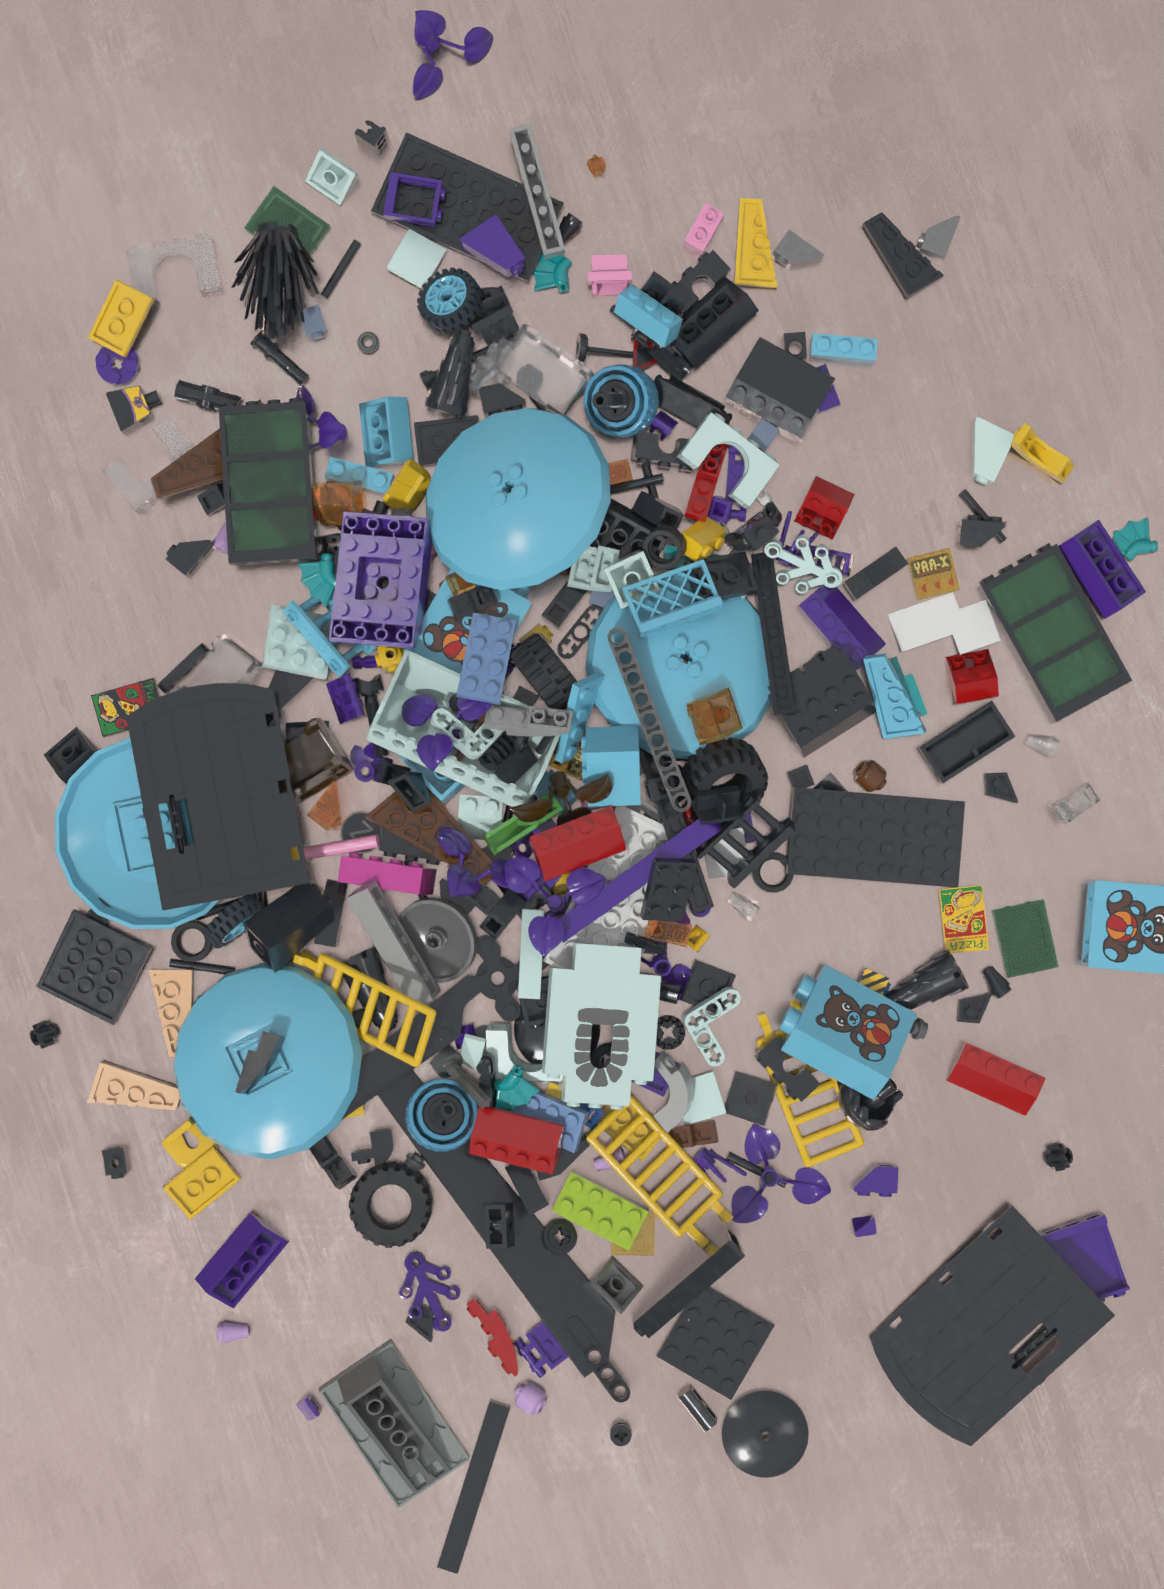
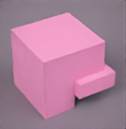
M627 254L592 255V272H588V284H592L593 296L619 295V293L627 288V283L632 282V272L627 271Z

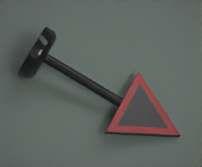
M579 333L577 336L575 347L576 363H584L587 352L633 357L632 366L642 370L658 363L648 353L653 348L649 343L647 348L641 349L642 345L634 339L632 352L589 347L586 334Z

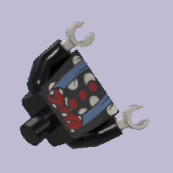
M763 489L765 492L763 497L757 496L756 498L765 508L734 532L730 533L726 523L720 522L721 526L726 529L725 541L738 552L745 550L755 551L779 533L778 526L782 521V514L775 503L772 502V496L766 489Z

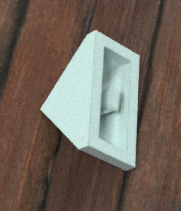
M465 1034L460 1053L462 1064L477 1072L476 1066L482 1057L486 1039Z

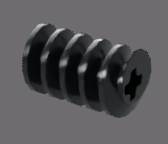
M503 732L483 755L478 758L481 765L488 770H496V766H499L514 751L513 745L516 737Z

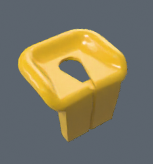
M408 459L385 493L383 502L401 515L412 513L427 492L431 481L429 472L414 460Z
M191 1117L187 1118L162 1140L165 1150L182 1168L187 1167L211 1146H214L216 1149L220 1146L205 1137ZM185 1131H189L198 1138L199 1144L197 1148L191 1149L187 1146L182 1136Z

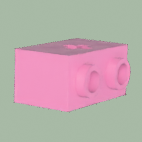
M705 203L684 240V246L702 255L719 227L724 213Z

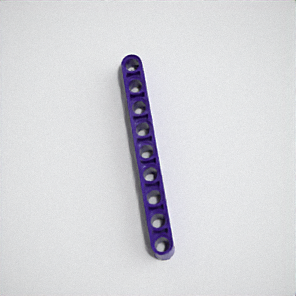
M699 819L605 885L593 901L584 905H577L559 918L565 927V935L562 942H566L646 885L653 858L682 859L720 832L722 829L719 824L702 825Z

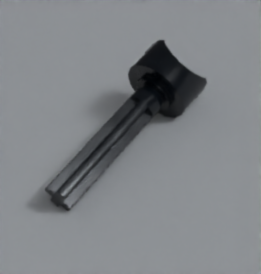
M381 674L375 675L371 681H364L358 677L352 679L356 682L357 688L355 689L357 694L361 695V697L364 696L369 727L379 709L375 694L384 690ZM373 743L375 758L388 756L387 749Z

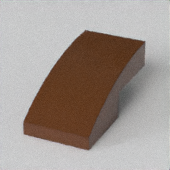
M715 1121L675 1126L670 1130V1136L681 1148L719 1142Z

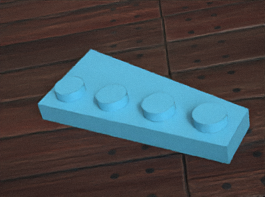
M887 654L865 656L863 660L883 739L925 734L926 728Z
M599 672L572 684L567 710L573 711L574 714L570 733L560 735L555 760L560 763L573 759L577 754L581 736L584 733L597 698L598 689L604 679V675Z

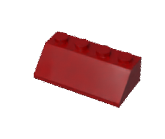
M612 806L529 838V843L545 882L627 850Z
M963 1041L946 1081L1024 1116L1027 1115L1038 1098L1046 1080L1041 1075Z
M479 1106L471 1134L469 1154L553 1175L560 1161L564 1125L490 1106H485L483 1109Z

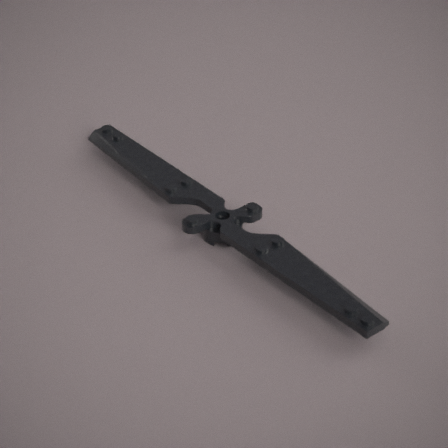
M570 895L569 898H568L569 901L566 902V903H567V908H568V906H569V904H570V902H571V899H572L571 895ZM551 911L546 912L544 917L546 918L547 914L551 913ZM562 914V915H556L555 917L552 916L551 918H558V919H559V918H561L564 914ZM483 935L477 939L476 952L483 959V962L479 965L476 976H465L429 1005V1007L436 1010V1017L421 1064L460 1037L464 1007L480 992L487 998L495 1000V1010L503 1020L512 1022L519 1017L521 1009L512 997V994L517 989L516 984L519 983L520 961L514 965L507 958L500 957L501 948L493 937ZM542 961V970L550 964ZM494 972H501L504 976L503 982L499 985H495L491 981V975ZM421 1012L413 1019L403 1051L413 1057L427 1016ZM401 1028L385 1042L396 1047ZM375 1048L361 1060L357 1093L342 1119L416 1067L379 1048Z

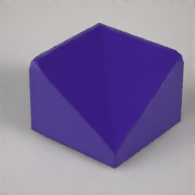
M873 1215L852 1219L853 1233L856 1237L876 1235V1224Z

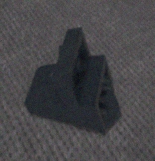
M502 285L499 287L481 288V293L483 294L481 299L483 302L482 306H478L480 309L478 314L474 313L476 318L473 321L470 319L475 333L480 331L488 345L494 344L519 330V325L513 315L512 305Z

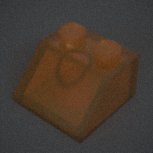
M361 480L324 481L312 484L313 507L321 525H342L344 512L363 513Z
M729 687L686 703L687 713L691 718L694 733L700 745L722 740L743 729Z
M332 781L307 814L308 817L326 831L337 830L344 821L341 818L344 812L340 784L337 781Z

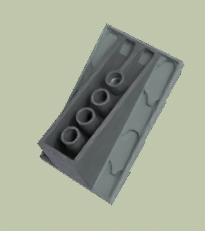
M391 1340L318 1388L320 1394L397 1508H400L470 1460L463 1446Z

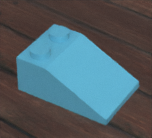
M398 755L413 772L422 773L426 786L444 805L466 786Z

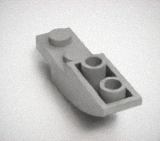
M492 706L486 712L484 728L506 731L507 735L514 736L562 735L570 733L574 712L530 706L529 710Z

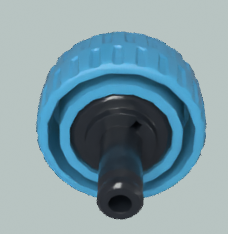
M618 364L606 366L591 377L586 386L583 403L586 416L595 429L612 437H630L637 434L638 431L643 432L644 429L650 426L658 411L659 399L656 385L645 371L635 366Z
M446 1078L430 1080L419 1086L408 1100L405 1109L407 1130L410 1132L411 1137L425 1149L435 1152L454 1150L470 1139L478 1113V1105L455 1080Z

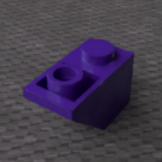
M875 1164L852 1185V1190L860 1196H870V1192H876L881 1197H892V1193L898 1192L899 1167L897 1165Z

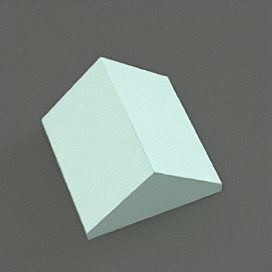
M321 148L305 182L338 205H341L359 180V176L356 171Z

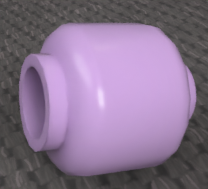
M531 1382L524 1386L520 1385L514 1393L516 1397L515 1405L528 1415L539 1414L547 1403V1399H545L546 1393Z

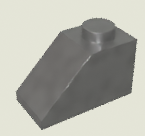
M956 215L929 227L926 234L921 233L917 244L921 246L919 252L943 261L960 216Z
M790 229L773 252V255L776 256L774 259L783 266L787 264L790 267L821 262L824 257L822 252Z

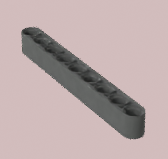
M615 627L608 633V642L670 802L676 811L685 812L691 806L690 795L627 633L624 629ZM615 632H621L624 635V640L619 644L612 642L611 637ZM623 652L631 654L632 660L630 663L622 664L619 657ZM637 673L640 676V681L636 685L629 684L627 681L629 674ZM639 693L647 695L648 701L645 705L641 706L635 702V698ZM646 714H653L656 717L654 725L647 726L644 724L643 718ZM655 734H660L664 738V743L659 747L651 743V738ZM662 755H669L672 758L670 766L662 767L659 764V759ZM671 775H676L680 779V784L676 788H671L667 784V779ZM678 796H685L687 798L688 805L685 808L680 809L675 805V799Z

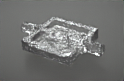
M502 338L498 343L493 342L485 355L481 354L475 361L476 368L470 375V390L476 393L501 369L505 358L515 349L513 342Z

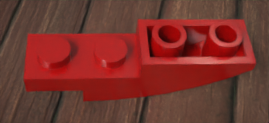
M728 444L715 445L699 465L684 517L701 522L706 521Z
M475 1296L471 1297L467 1301L469 1306L466 1308L474 1319L476 1317L479 1318L482 1322L480 1326L487 1335L492 1334V1337L487 1342L489 1345L487 1347L488 1351L494 1358L497 1356L503 1362L501 1366L508 1375L512 1373L514 1377L517 1376L518 1358L516 1348L502 1316L495 1307L487 1312Z

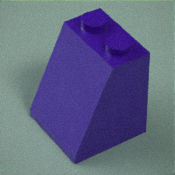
M494 215L460 238L463 250L506 277L511 275L516 277L525 270L523 268L526 266L524 255L497 215Z

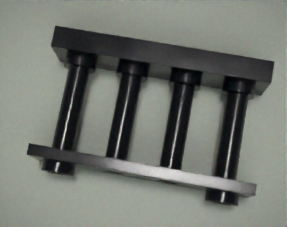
M757 790L752 795H747L739 806L743 813V819L722 822L719 825L722 830L696 848L698 859L708 854L728 871V884L734 889L795 833L794 822L789 817L783 822H779L759 805L761 797L760 792ZM752 810L774 828L768 836H763L744 819ZM736 825L758 842V845L753 850H748L729 834ZM723 839L743 856V859L738 864H732L714 846Z

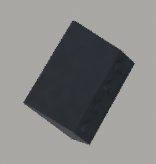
M759 337L736 376L726 398L802 439L806 436L836 378Z
M611 498L599 534L590 546L595 548L603 546L620 550L619 559L637 550L643 551V542L646 536L658 526ZM665 535L656 537L652 543L653 550L658 556L669 538Z

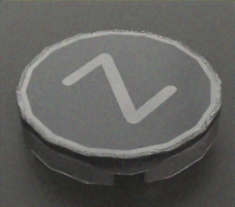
M352 812L341 824V841L377 834L381 842L383 828L366 819L365 816L370 812ZM376 848L354 851V853L364 854Z

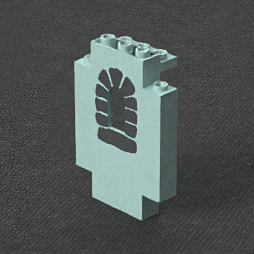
M573 943L571 969L549 968L542 1073L547 1074V1078L560 1079V1075H563V1082L559 1081V1090L562 1091L561 1100L567 1102V1106L580 1107V1103H589L588 1107L602 1108V1104L610 1105V1109L623 1110V1106H630L631 1080H634V1084L647 1085V1081H653L661 976L640 974L641 948ZM592 1024L613 1025L611 1059L609 1064L601 1069L595 1068L590 1062Z

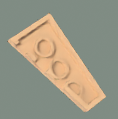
M149 969L169 1057H175L178 1030L192 1007L193 970Z
M101 1061L87 1103L99 1102L109 1105L122 1104L132 1107L144 1106L155 1109L176 1110L180 1096L178 1087Z

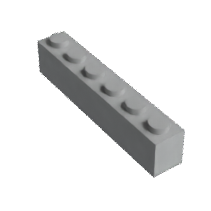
M526 124L509 129L544 260L565 254V247L531 125Z
M376 880L355 889L347 897L349 905L355 911L361 926L371 938L373 946L376 947L381 955L383 963L391 972L394 982L398 984L403 994L423 1004L433 1000L440 992V989Z

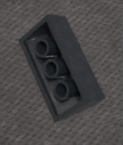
M724 277L681 317L683 320L678 336L670 345L696 369L750 320L759 309L745 291L727 277Z

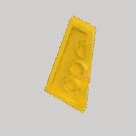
M740 198L734 284L737 286L778 287L762 199Z

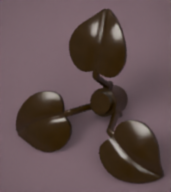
M557 771L549 776L551 786H548L549 800H536L510 807V809L520 821L534 822L540 820L547 815V810L552 808L554 793L558 798L564 799L568 810L567 813L557 817V825L559 826L592 813L588 807L571 809L567 798L570 789L581 802L587 801L593 804L606 799L610 795L612 782L607 773L602 778L587 783L576 790L571 784L570 779H567L565 772Z

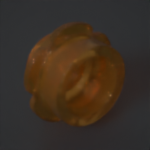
M596 154L592 155L593 158L587 160L590 172L594 176L604 174V169L606 168L604 159Z

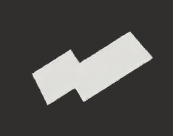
M953 592L888 614L901 652L953 635L960 654L1001 641L986 600L959 609Z

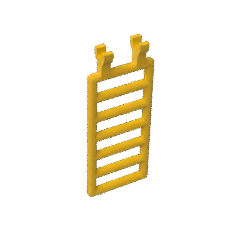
M305 950L301 952V955L297 953L294 956V963L314 970L313 976L321 980L325 964L335 968L331 987L336 994L338 993L343 973L354 978L345 1005L351 1014L361 983L372 987L360 1028L356 1027L358 1038L413 1067L421 1065L436 1017V1010L325 953H321L318 959L312 957ZM379 992L390 996L378 1037L376 1038L367 1033ZM399 1001L407 1005L408 1009L396 1047L385 1041L397 1002ZM417 1010L427 1016L413 1057L403 1051Z
M797 999L789 1002L790 1006L798 1010L800 1009ZM765 1012L757 1015L765 1035L757 1039L758 1049L774 1035L779 1039L787 1037L788 1034L782 1030L772 1031ZM791 1055L786 1056L785 1059H784V1061L787 1060V1059L793 1058V1056H791ZM810 1065L805 1066L810 1073L819 1071ZM769 1066L766 1067L771 1082L778 1084L776 1095L806 1167L819 1164L862 1147L865 1144L860 1128L855 1127L848 1119L802 1137L798 1125L840 1109L838 1100L794 1117L790 1105L800 1100L797 1098L794 1101L791 1096L787 1097L782 1086L784 1083L782 1082L779 1085L771 1076L774 1072ZM800 1068V1069H798V1070H795V1071H792V1072H790V1073H797V1072L800 1071L802 1068ZM830 1077L831 1080L821 1083L805 1099L835 1088L838 1096L837 1080ZM848 1128L851 1129L855 1140L810 1157L806 1145Z
M630 1095V1105L639 1115L605 1148L597 1137L629 1106H623V1110L614 1109L587 1135L586 1140L676 1237L680 1238L687 1233L699 1248H704L709 1241L693 1225L710 1208L723 1223H729L734 1218L718 1202L723 1196V1192L668 1132L666 1133L633 1095ZM646 1121L654 1131L619 1163L612 1153ZM660 1137L668 1147L634 1179L627 1169ZM675 1153L683 1163L649 1195L641 1185ZM690 1169L698 1178L664 1211L656 1201ZM705 1185L713 1194L679 1227L670 1217Z

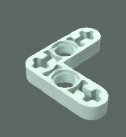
M443 708L434 711L430 720L435 730L440 734L448 735L453 745L466 757L473 760L481 757L504 732L503 730L489 729L493 732V738H485L482 734V730L486 729L484 728V723L473 733L453 714ZM443 716L445 718L444 722L439 723L437 721L438 717ZM452 723L453 725H451V727L447 731V726H449V724ZM452 730H461L463 738L456 739L452 735ZM479 740L481 744L477 750L472 752L470 750L471 746L473 747Z
M733 987L723 988L688 1010L683 1016V1023L706 1062L711 1066L721 1065L725 1060V1054L708 1024L740 1003V993ZM728 993L734 995L732 1002L726 1000ZM720 998L725 1007L722 1008L721 1004L717 1001V999ZM711 1003L717 1005V1011L714 1014L706 1012L707 1006ZM701 1010L702 1013L706 1016V1018L703 1019V1017L700 1016L701 1014L698 1011ZM691 1016L697 1018V1023L695 1025L689 1023L691 1021ZM701 1033H708L709 1040L704 1044L699 1043V1035ZM711 1047L715 1053H719L717 1054V1060L711 1058L712 1055L707 1048Z

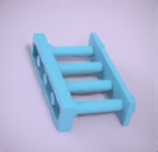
M334 591L326 606L329 611L314 622L311 621L305 612L320 602L318 598L310 597L301 605H298L294 600L291 601L283 613L338 677H341L349 669L350 665L347 663L361 651H364L369 656L378 647L356 644L341 655L333 646L337 642H329V638L327 639L319 630L331 620Z

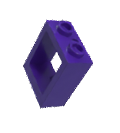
M390 172L383 213L384 218L436 227L437 221L441 222L442 209L439 208L440 200H444L446 194V187H443L442 180ZM399 183L436 189L431 219L395 213Z

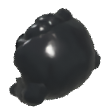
M891 1078L874 1100L837 1081L839 1090L838 1104L842 1113L855 1127L865 1131H876L888 1124L887 1119L893 1112L896 1103L903 1097V1092L897 1090V1086Z

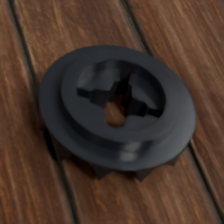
M665 1015L659 1017L656 1046L664 1050L677 1048L685 1038L683 1023L675 1016ZM674 1025L672 1033L675 1039L668 1036L661 1040L664 1032L660 1027L669 1029Z
M561 1219L550 1222L545 1227L543 1235L545 1246L552 1253L559 1255L570 1252L577 1242V1233L574 1226L568 1221ZM558 1231L562 1236L568 1237L561 1240V1244L558 1239L552 1238L558 1234Z

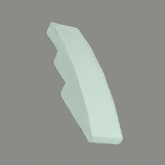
M522 909L518 998L540 999L542 955L532 945L528 928L534 917H544V910Z

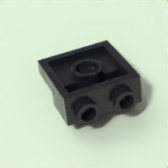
M549 976L541 977L540 999L519 998L526 1027L538 1028L545 1023Z

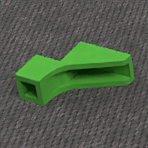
M549 793L546 794L545 796L541 797V798L538 799V800H541V799H547V800H549ZM553 795L552 808L547 810V815L544 818L534 822H523L514 816L483 836V839L493 854L496 855L530 834L537 827L554 818L563 809Z

